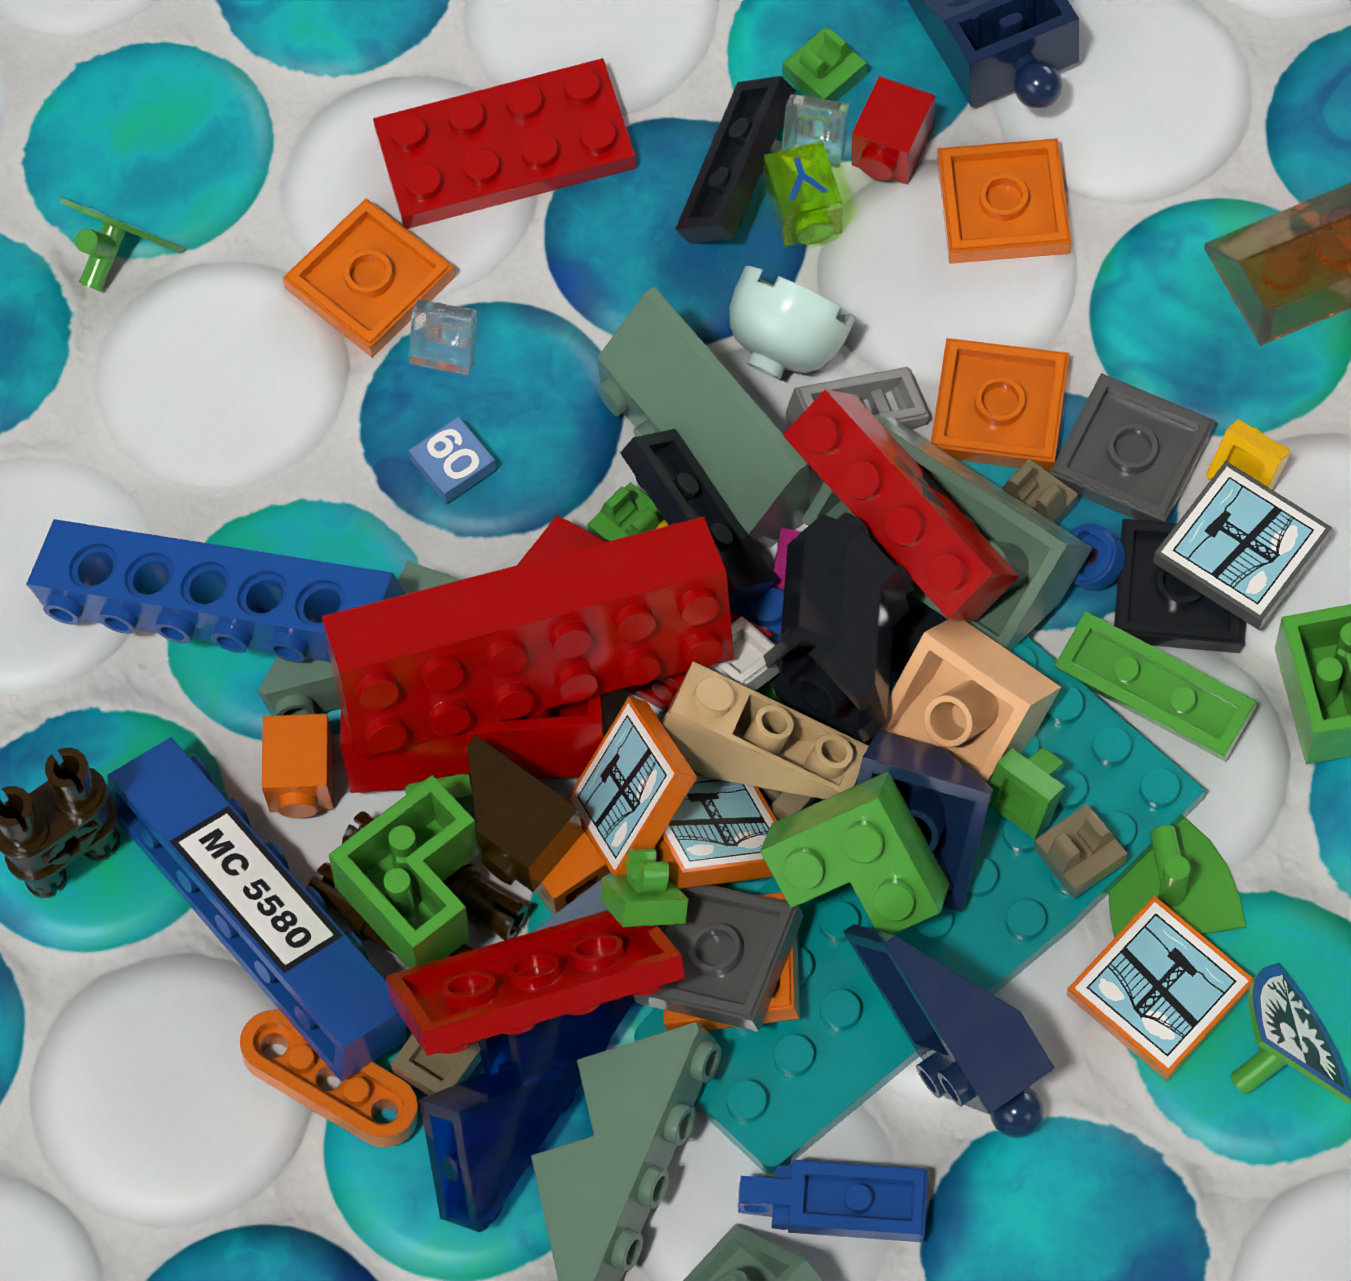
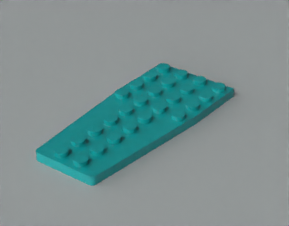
M1027 635L1010 652L1061 686L1034 737L1020 753L1029 759L1044 747L1065 762L1064 767L1053 777L1065 787L1050 825L1039 836L1088 804L1128 854L1124 865L1073 899L1034 851L1035 839L989 806L962 912L942 906L941 913L892 935L899 937L993 995L1068 934L1153 849L1149 833L1152 829L1163 825L1175 827L1204 800L1206 791L1083 683L1054 668L1057 661ZM770 877L755 895L782 891L775 878ZM850 882L799 904L804 915L797 932L800 1019L763 1023L758 1032L740 1027L707 1030L721 1047V1059L713 1078L707 1083L703 1082L694 1107L767 1174H775L776 1166L790 1165L793 1160H796L920 1057L843 933L844 930L853 924L876 930ZM654 1008L635 1030V1041L667 1031L664 1026L663 1009Z

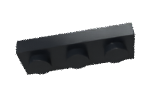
M782 76L737 82L675 228L689 243L734 239L738 228L743 222L746 208L756 184L764 171V165L778 131L784 123L786 112L795 93V89Z
M676 429L637 436L631 439L620 454L634 473L640 487L649 495L667 524L673 525L704 517L726 569L729 603L763 594L777 580L776 576Z

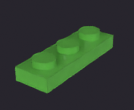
M1086 611L1054 665V668L1080 681L1091 691L1225 762L1257 706L1256 700Z

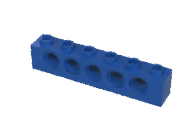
M54 519L26 583L44 606V612L61 623L75 625L80 620L101 623L107 628L123 634H132L136 629L158 633L162 637L177 643H189L191 639L214 642L219 647L236 653H244L250 648L271 652L275 656L290 662L299 663L303 662L305 658L327 661L330 664L322 616L406 594L392 572Z

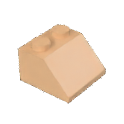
M948 619L923 633L888 698L887 723L880 730L942 747L989 785L997 762L1011 748L1021 753L1032 740L1061 686L965 620Z

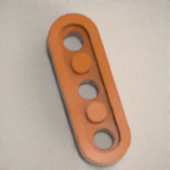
M267 1010L258 1013L243 1027L240 1035L243 1062L246 1068L257 1078L370 1145L376 1147L396 1146L407 1140L414 1132L418 1123L417 1098L413 1089L404 1080L372 1062L342 1081L338 1088L330 1091L323 1090L318 1086L319 1082L326 1077L337 1076L280 1010ZM273 1044H280L287 1048L285 1053L277 1058L266 1056L264 1051ZM383 1109L392 1110L397 1114L392 1122L386 1124L379 1123L373 1119L374 1115Z

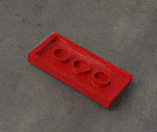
M603 58L373 118L376 136L401 221L406 229L636 169L635 154Z
M606 910L386 975L385 978L390 1001L425 1054L429 1056L436 1053H458L467 1049L472 1042L502 1033L508 1035L521 1034L531 1030L539 1022L565 1014H587L596 1010L602 1003L628 995H650L661 990L665 984L685 979L680 952L657 925L622 927L613 915Z

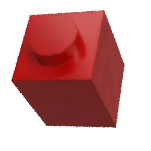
M879 76L852 132V166L860 168L872 178L878 180L892 179L908 185L934 129L935 95Z

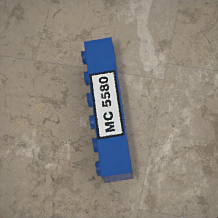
M171 737L107 775L108 795L113 799L118 810L117 822L341 1082L405 1041L407 1025L390 1001L386 978H383L369 962L368 954L361 941L350 931L343 933L329 917L327 906L320 894L313 887L306 886L304 888L290 872L288 862L281 850L271 841L264 843L251 828L249 818L239 802L232 797L226 799L212 784L210 773L198 756L195 754L188 756Z

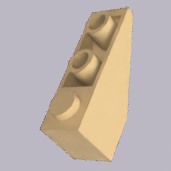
M694 661L662 721V725L693 771L708 778L820 799H827L854 786L859 774L862 757L869 747Z

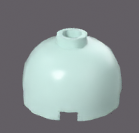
M745 266L735 287L729 310L730 328L735 340L751 353L747 364L769 376L781 379L785 369L809 373L821 369L833 360L845 343L856 317L852 314L838 315L841 309L840 306L778 276L774 285L762 279L758 282L763 270Z

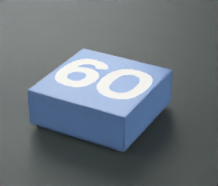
M457 417L408 450L410 461L446 504L497 470L495 459L460 417Z

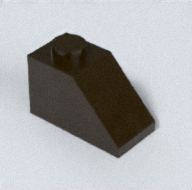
M475 735L467 746L476 831L483 856L481 861L487 870L502 882L512 885L517 880L534 892L583 834L579 809Z

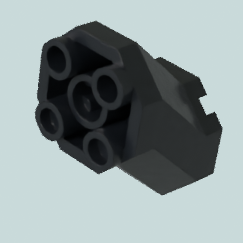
M844 512L837 519L825 514L820 515L787 545L780 640L763 657L767 668L777 662L780 675L772 681L776 696L785 706L864 743L887 723L893 626L910 610L906 596L914 589L910 574L905 568L894 561H890L870 539V533L865 524L858 517L850 513Z

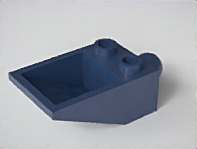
M907 0L971 107L1014 89L1017 98L1023 105L1031 109L1048 108L1058 100L1062 92L1063 83L1058 70L1079 62V17L1068 0Z
M855 924L844 930L843 933L922 1059L916 1065V1069L931 1093L937 1098L944 1096L954 1101L960 1107L966 1105L989 1114L994 1127L1007 1137L1023 1138L1036 1131L1043 1119V1104L1038 1094L1029 1086L1051 1072L1055 1067L1021 1011L895 935Z

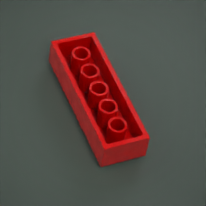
M704 517L322 616L338 701L356 759L392 752L398 748L443 736H452L465 730L495 722L516 719L526 714L555 706L580 702L589 697L634 685H643L653 680L687 672L693 661L707 668L714 664L734 659L727 573Z

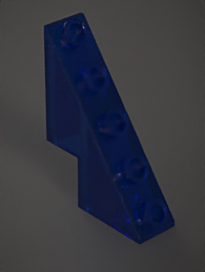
M632 995L602 1003L596 1010L587 1014H565L539 1022L534 1028L521 1034L508 1035L502 1033L479 1040L484 1073L419 1099L440 1219L477 1232L486 1230L497 1219L502 1211L503 1203L525 1169L532 1164L531 1155L539 1153L540 1146L558 1118L571 1105L575 1092L582 1083L577 1060L607 1049L613 1033L632 1004L636 1002Z

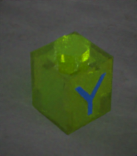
M823 141L764 155L765 188L783 246L786 247L798 243L814 245L827 240L832 235L842 233V199Z

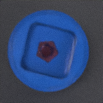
M1083 524L1071 530L1069 533L1092 547L1091 552L1072 583L1085 590L1092 591L1103 589L1112 584L1120 575L1125 561V551L1120 539L1114 533L1097 524Z

